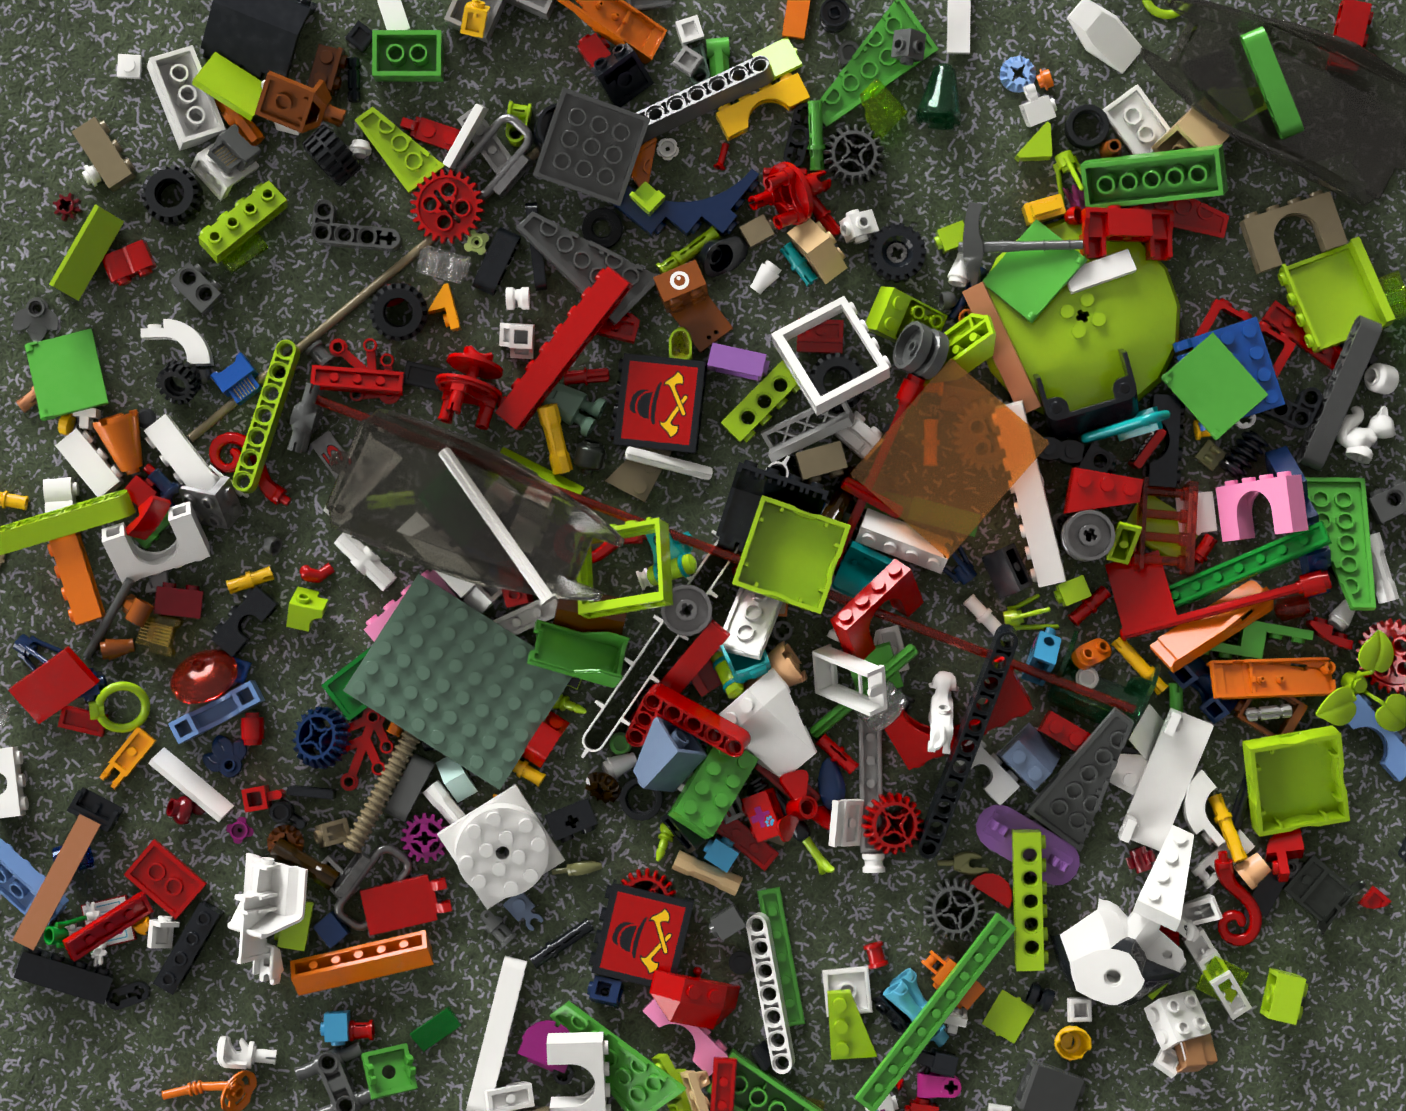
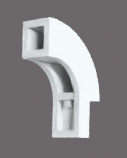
M163 319L164 328H161L160 324H149L147 328H141V338L144 340L178 341L186 352L187 362L191 363L190 366H214L213 355L208 343L200 333L187 324L177 320Z
M1197 769L1182 801L1183 816L1193 834L1197 835L1200 831H1203L1201 834L1202 838L1209 845L1213 843L1219 847L1225 840L1210 823L1205 812L1206 800L1209 794L1217 787L1202 769Z

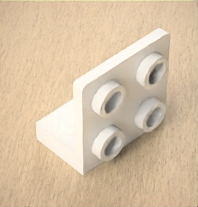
M215 143L196 154L190 168L213 194L222 201L228 196L232 186L255 172L259 168V164L255 161L242 172L236 168L227 175L207 155L210 148L214 146Z

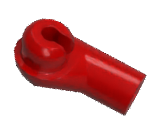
M329 562L319 570L313 569L309 565H303L299 570L304 581L320 583L335 572Z

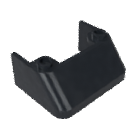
M1118 349L1125 376L1118 378L1113 384L1115 398L1070 411L1067 402L1063 398L1052 397L1047 399L1041 377L1038 374L1033 375L1048 430L1053 437L1057 439L1067 438L1125 421L1137 415L1139 411L1137 387L1128 354L1124 349Z

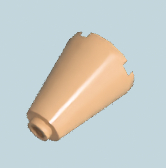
M784 640L767 654L771 669L774 668L789 687L803 683L808 679L806 671L803 670L801 672L799 669V664H802L791 646L788 643L785 645ZM762 676L756 679L747 680V682L743 684L745 691L749 687H751L756 681H758Z

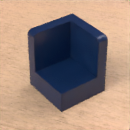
M334 910L313 927L329 948H332L351 932L345 924L336 918Z

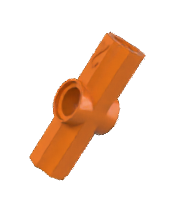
M214 98L217 107L222 112V117L230 127L236 124L239 134L251 146H257L262 142L265 137L253 121H249Z

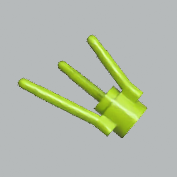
M1071 150L1056 155L1054 157L1056 163L1053 164L1058 194L1062 195L1064 206L1065 199L1062 189L1061 170L1063 173L1071 172L1079 190H1084L1075 170L1077 169L1081 175V167L1077 157L1073 156Z
M1039 594L1009 606L1007 611L1002 612L1005 624L1013 626L1016 631L1037 630L1045 627L1059 628L1058 624L1020 625L1024 623L1023 618L1051 611L1050 607L1022 613L1021 609L1017 610L1040 597Z

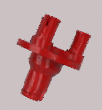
M790 162L778 163L772 167L769 176L763 178L764 192L748 198V202L755 201L749 204L752 210H757L768 204L774 205L779 215L773 217V223L778 230L791 224H803L812 215L813 197L830 189L831 178L820 182V177L826 174L824 170H817L816 172L804 175L798 167Z

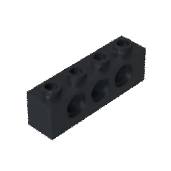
M205 900L199 903L153 984L172 995L179 991L224 911Z

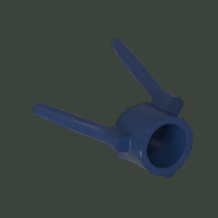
M948 531L963 561L950 544L946 543V548L958 565L953 569L955 573L944 567L943 572L950 576L955 583L960 581L962 585H965L977 573L973 569V564L969 561L954 532Z
M22 634L15 641L13 649L18 652L17 656L24 660L32 671L37 669V667L30 661V657L34 656L42 663L48 661L36 652L38 649L36 644L57 653L62 651V649L43 642L33 635L29 638L27 635Z

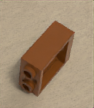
M1279 697L1293 707L1292 716L1285 718L1276 734L1255 721H1248L1246 716L1243 715L1253 698L1239 699V702L1233 709L1235 711L1233 716L1268 737L1293 732L1309 706L1294 697Z

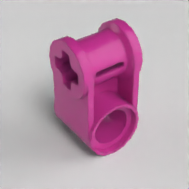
M924 1072L917 1073V1097L954 1098L961 1092V1083L956 1075L954 1078L932 1072L929 1074H924ZM949 1081H953L954 1085H957V1087H953L952 1091H948V1088L945 1086L949 1084Z

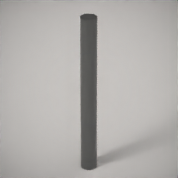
M125 579L83 653L84 657L91 659L132 588L134 584L132 579Z

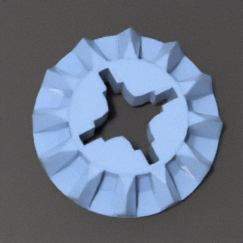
M1021 55L1010 57L1003 63L1000 69L1001 83L1011 92H1024L1023 87L1033 84L1036 79L1035 66L1029 59ZM1023 66L1022 75L1024 78L1018 77L1012 81L1015 74L1012 69L1019 70Z

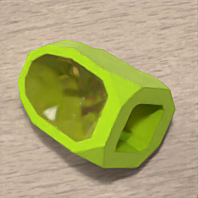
M678 327L671 333L669 337V358L692 360V337L685 327Z

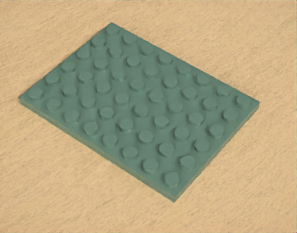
M418 573L343 691L500 790L572 676L527 664L529 652L534 650L535 647Z

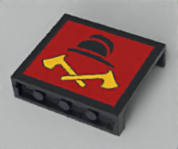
M624 353L623 359L619 360L618 372L622 373L621 382L617 381L616 395H619L618 404H614L613 418H616V425L611 428L610 435L611 440L614 441L613 444L619 447L620 445L698 455L707 376L706 361Z
M614 879L612 885H607L605 898L609 900L607 908L602 907L599 918L600 921H603L602 930L597 929L594 943H597L598 946L596 952H591L589 965L593 966L591 973L651 987L654 970L677 974L694 905V898L686 896L685 899L618 884L617 880Z

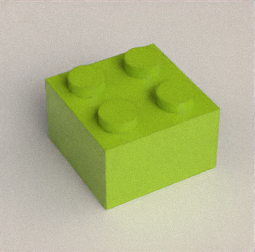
M1269 968L1260 1013L1268 1019L1296 1025L1297 1020H1300L1303 1014L1301 1002L1302 997H1306L1308 991L1306 979L1295 973Z

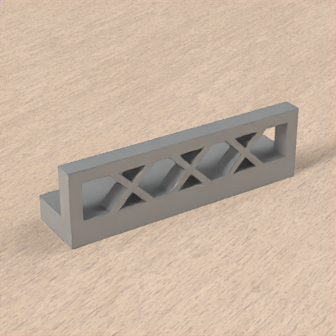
M847 401L841 403L845 410L844 412L835 414L828 410L821 414L825 416L823 422L819 424L809 421L810 415L815 413L811 407L761 431V435L769 447L768 457L773 463L853 425L855 415ZM795 422L803 424V431L800 433L788 431L790 424ZM774 432L784 434L783 441L774 444L769 434Z

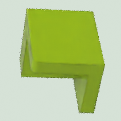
M646 181L635 192L632 191L629 194L630 199L649 216L666 200L663 193L659 190L656 191Z

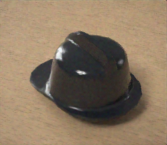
M738 236L729 237L721 241L710 240L704 244L701 252L696 257L703 265L704 272L710 277H716L737 268L746 259L748 245L742 237Z

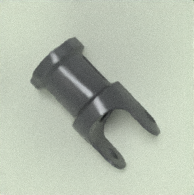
M484 910L480 914V919L485 924L486 932L492 934L501 943V948H504L517 935L516 932H512L503 923L504 919L501 916H494L489 910Z

